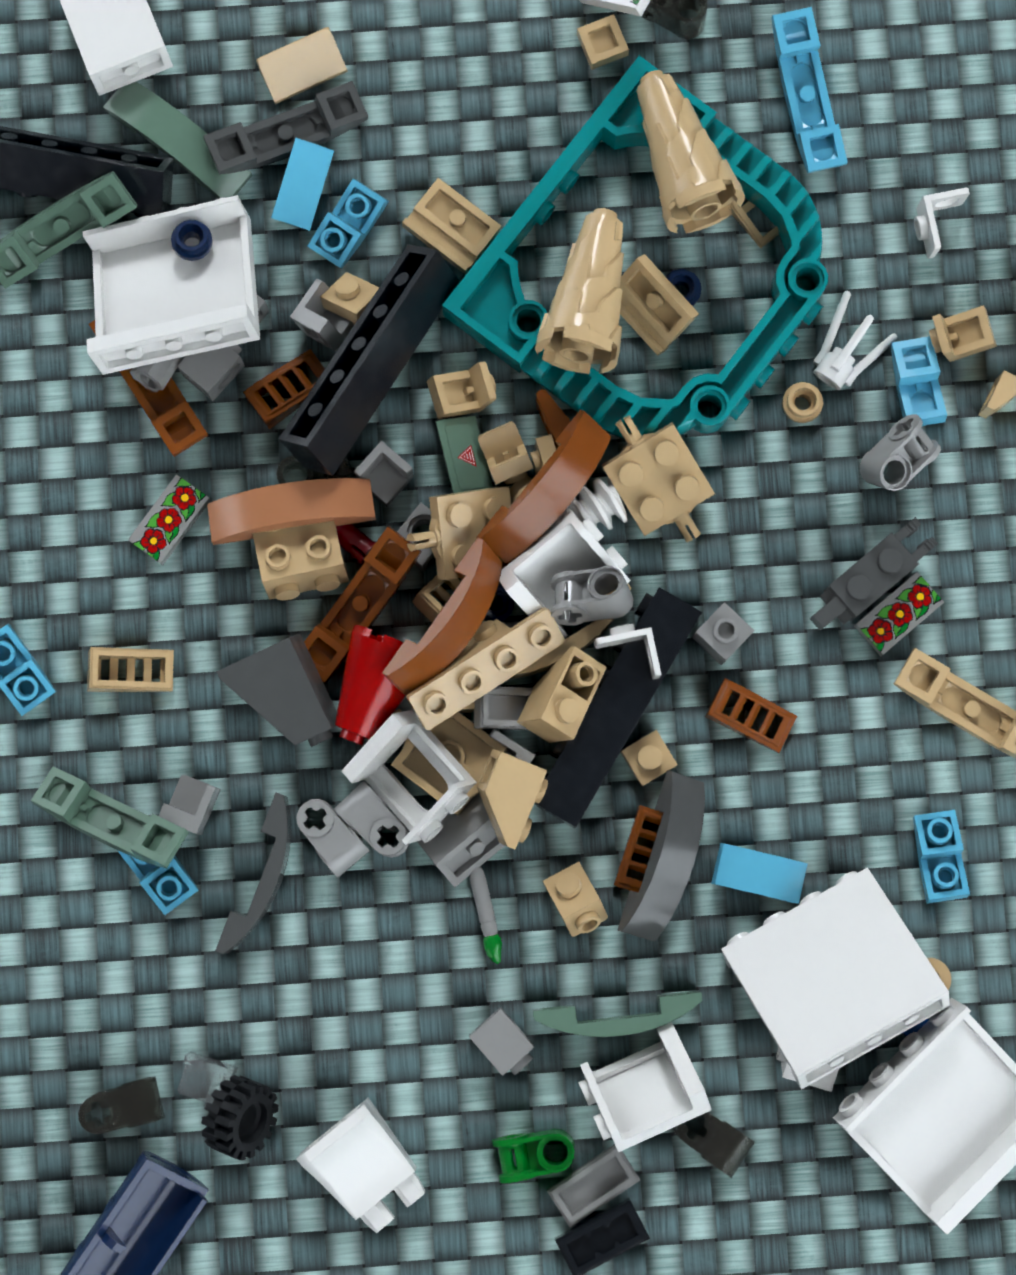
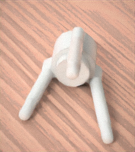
M849 291L843 293L822 348L813 361L817 365L813 372L816 377L836 390H840L844 384L850 387L856 377L886 351L892 342L897 340L895 333L889 335L853 367L855 359L851 356V353L874 320L872 315H867L844 349L835 347L830 352L851 296Z

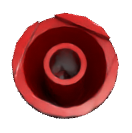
M354 625L349 642L335 726L342 729L339 737L362 746L365 739L369 740L395 712L406 696L382 674L403 642L385 634L384 636L377 635L376 637L371 634L372 629Z

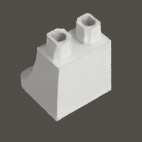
M369 1097L306 1147L296 1158L300 1165L320 1182L355 1220L361 1218L376 1233L395 1217L382 1201L392 1190L396 1192L407 1208L425 1194V1189L419 1177L415 1174L417 1166Z

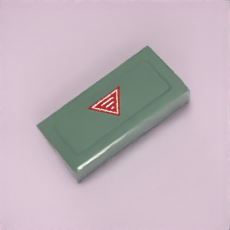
M467 416L435 421L452 492L458 493L493 487L487 460L478 442L480 432L476 417Z

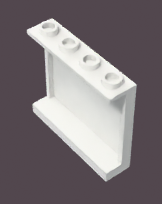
M238 195L219 198L215 201L189 207H180L176 210L151 216H142L138 219L108 225L105 228L101 226L83 231V238L92 250L96 337L87 339V353L102 375L260 340L251 219ZM196 220L209 228L213 244L210 252L204 258L188 261L180 258L174 252L171 244V235L176 226L183 221ZM189 238L185 241V244L187 246H196L200 241L196 238Z
M868 867L858 873L856 871L846 873L837 880L835 886L822 893L816 891L807 895L801 900L799 906L786 913L777 912L764 921L763 926L750 933L742 932L735 935L727 942V946L721 949L728 968H731L770 1032L789 1064L792 1075L801 1090L950 1006L948 989Z
M952 997L950 998L949 1007L930 1017L929 1021L918 1032H913L902 1040L899 1045V1051L888 1062L878 1065L871 1072L869 1081L857 1093L848 1095L841 1102L839 1112L833 1117L922 1212L947 1235L1016 1165V1063L969 1014L971 1010Z

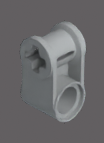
M917 414L900 419L863 456L860 463V474L863 480L887 490L899 491L906 487L925 466L936 459L941 451V446L936 440L929 438L922 428L923 421ZM888 464V470L886 474L883 475L884 468Z
M613 566L580 571H563L553 575L551 578V587L555 591V606L551 609V617H554L558 624L569 626L589 621L617 619L626 615L633 606L634 599L621 571ZM615 590L612 594L606 595L609 591Z
M364 780L334 808L335 812L359 836L361 835L374 850L383 856L390 858L398 857L405 853L409 847V844L405 845L402 841L409 833L405 825L388 809L389 806ZM387 828L393 832L398 828L399 832L395 836L399 841L397 846L392 847L389 844L384 847L381 846V843L384 841L381 833L384 829Z
M311 799L299 808L296 820L300 831L314 846L316 853L336 877L339 878L370 852L358 834L342 820L326 801ZM311 807L315 811L321 808L325 810L326 815L323 818V822L326 825L320 829L317 825L312 827L306 825L305 821L309 817L306 812L308 808Z

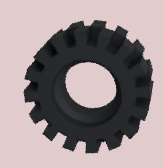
M234 1075L230 1077V1081L224 1080L220 1083L221 1091L215 1089L211 1094L214 1101L212 1104L206 1103L204 1109L209 1111L208 1116L202 1117L201 1124L207 1127L201 1130L202 1137L207 1138L205 1140L207 1146L232 1158L246 1160V1157L251 1159L255 1156V1149L261 1151L265 1147L263 1139H270L272 1135L269 1128L270 1125L276 1126L277 1118L273 1117V1114L278 1112V1104L274 1103L277 1100V1096L272 1092L273 1089L241 1075L239 1077Z

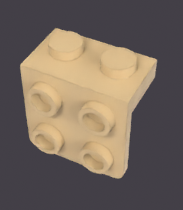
M334 521L252 533L261 580L269 600L275 598L282 601L291 600L298 597L302 592L315 589L321 592L337 589L340 584L349 582Z

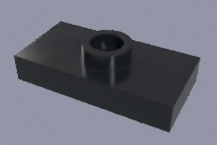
M630 1198L555 1237V1241L572 1275H583L650 1239Z

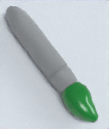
M480 866L476 867L469 875L470 884L484 935V950L492 962L499 964L501 962L502 940L499 934H497V923L495 921L485 873Z

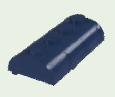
M143 1151L60 1275H158L208 1202L205 1195L209 1189L183 1168L154 1153Z

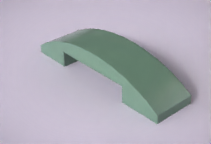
M138 82L118 88L103 106V109L134 134L136 132L139 133L164 154L174 157V161L193 175L197 183L218 199L236 196L252 177V173L249 170L219 175L203 139V136L207 133L168 102Z
M112 171L73 191L0 239V283L5 289L37 270L39 265L45 260L81 239L83 231L99 228L100 226L105 228L137 208V203L115 172Z
M54 766L31 799L34 805L80 832L129 856L166 869L189 834L187 829L153 813L151 816L146 815L92 789L86 781Z
M700 991L657 995L658 1012L577 1021L574 1005L532 1010L535 1021L562 1032L589 1037H615L652 1030L680 1018L702 1002V993Z

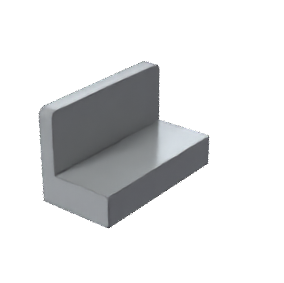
M480 794L468 802L459 816L448 813L440 822L443 825L442 830L433 839L426 843L423 840L417 841L454 887L465 880L476 867L483 865L505 846L498 841Z

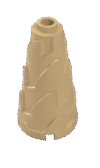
M654 70L645 74L640 79L641 84L637 87L636 92L644 118L642 125L650 148L651 165L659 188L662 217L665 224L674 233H678L677 224L683 225L685 233L711 227L733 214L729 204L734 200L739 208L745 200L742 186L727 159L723 160L715 144L710 140L688 98H684L673 77L669 73L663 74L661 70Z
M597 208L593 213L586 215L576 243H572L563 278L557 287L549 312L544 314L537 335L536 353L538 354V352L544 349L542 360L564 370L590 374L591 364H601L600 374L611 371L618 362L622 326H619L623 291V289H620L624 253L621 252L623 223L617 218V214L610 209Z

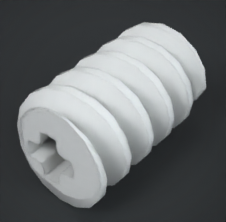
M597 478L593 480L594 493L584 486L578 493L579 500L575 498L549 529L571 511L581 522L589 518L596 527L597 523L601 522L608 530L613 529L611 516L616 515L625 523L627 522V514L612 482L608 479L607 486L601 479Z

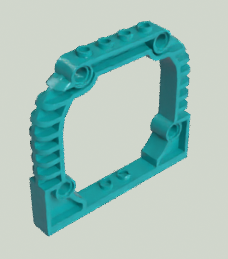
M640 55L442 304L443 316L517 372H524L578 413L580 409L584 410L609 434L624 438L615 425L619 420H622L628 432L631 433L623 419L628 415L631 416L641 435L655 433L673 422L680 435L692 428L700 433L710 434L718 431L729 417H732L734 420L740 417L751 402L745 397L754 385L760 389L775 371L770 364L778 353L786 357L799 339L794 334L802 322L809 326L824 307L818 301L828 284V273L820 262L823 241L819 214L808 191L792 173L773 161L771 157L762 153L748 140L743 139L729 126L716 119V111L676 83L684 98L689 99L703 128L706 130L710 140L715 144L723 160L727 159L742 186L745 198L757 206L778 227L786 254L782 258L772 279L771 295L774 303L719 374L705 373L693 377L673 399L642 398L616 386L592 367L590 374L564 370L542 360L544 349L537 354L535 346L537 335L547 310L542 304L534 300H525L519 280L518 261L511 257L512 253L536 223L543 225L555 209V205L552 203L560 192L566 195L573 188L580 176L577 171L601 140L614 150L635 146L649 147L642 125L644 118L636 91L637 87L641 84L640 79L645 74L659 69ZM801 276L810 278L814 282L815 289L811 291L800 289L796 283V278ZM530 317L539 323V327L529 333L520 330L517 324L521 319ZM705 401L712 402L717 406L719 414L713 418H706L700 414L698 405Z

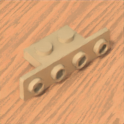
M545 607L511 628L498 619L482 622L472 639L455 660L443 672L407 695V700L422 726L426 730H431L564 644L565 638L554 617H551L550 610Z

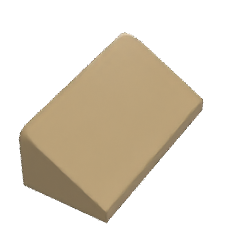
M325 27L256 60L258 69L275 105L348 72L329 27Z

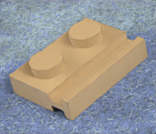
M437 178L413 208L412 213L402 222L403 228L429 248L438 250L446 261L465 275L502 230V226L440 178Z
M645 254L638 257L621 276L620 289H623L620 315L658 356L669 348L668 346L680 336L699 313Z

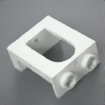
M412 710L393 713L341 771L351 783L365 780L389 806L392 812L410 831L402 839L405 845L420 840L426 843L433 839L443 828L440 822L448 813H456L468 802L470 797L467 793L477 783L430 730H426ZM407 738L440 773L448 785L447 792L430 810L423 808L385 766V763Z

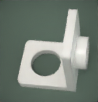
M969 188L925 195L916 208L918 216L914 218L915 233L919 241H924L928 259L934 258L941 248L933 211L962 205L970 194Z
M634 624L621 625L610 628V636L595 639V649L644 639L652 679H658L661 676L651 627L635 630Z

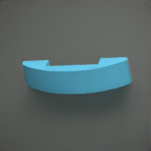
M812 7L772 15V28L783 92L807 173L847 165L848 161L839 124L835 125L818 49L821 45Z

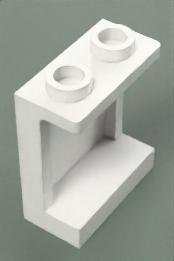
M60 0L88 74L99 96L173 67L147 0Z
M571 511L528 549L501 570L499 581L512 599L530 616L543 607L551 612V609L555 606V591L551 587V578L559 572L613 566L621 571L627 584L631 580L622 570L628 563L613 546L605 550L598 542L604 535L589 518L581 522ZM557 623L564 638L567 637L568 634L565 632L561 624Z
M672 1022L657 1028L661 1042L596 1071L591 1070L588 1062L580 1065L586 1079L578 1083L587 1104L590 1106L597 1103L601 1112L593 1116L603 1140L612 1137L618 1152L712 1110L705 1089Z

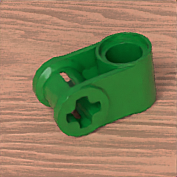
M561 1129L511 1134L492 1140L493 1147L498 1148L502 1174L498 1176L499 1183L519 1182L540 1175L564 1171L572 1164L575 1155L573 1138ZM551 1140H559L567 1146L568 1154L563 1160L553 1161L545 1155L544 1146ZM512 1149L515 1153L517 1167L514 1165Z

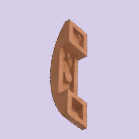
M328 478L282 483L240 492L207 504L213 545L253 539L252 533L334 521L336 526L376 520L370 479Z

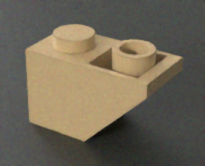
M576 646L570 647L535 684L517 723L548 743L574 740L607 667Z
M493 749L477 789L499 843L515 850L518 842L523 843L530 832L532 819L528 817L534 803H540L545 795L548 780L544 778L547 770Z

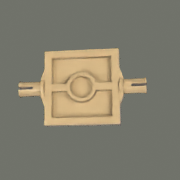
M631 416L624 417L623 419L631 433L628 432L622 420L616 422L615 425L618 427L627 445L620 454L602 464L604 471L644 536L665 524L675 522L685 541H692L693 538L686 525H688L695 538L701 532L689 513H691L696 505L715 494L673 422L655 433L641 435Z
M509 486L429 497L431 511L429 531L408 534L406 541H414V543H407L408 549L415 551L431 548L436 558L438 579L450 580L460 578L454 570L477 539L478 534L502 505L507 508L511 506ZM502 561V569H503V568L506 567L508 564H506V563H504V562Z
M397 709L394 713H398V712H402V711H401V709ZM457 712L430 731L477 782L467 793L470 797L469 802L479 794L477 786L492 750L495 749L506 753L508 749L491 738L482 729H474V723ZM407 738L402 751L392 762L391 766L438 801L447 792L448 785L440 773ZM468 802L454 814L459 816V814L462 812V810L465 808Z

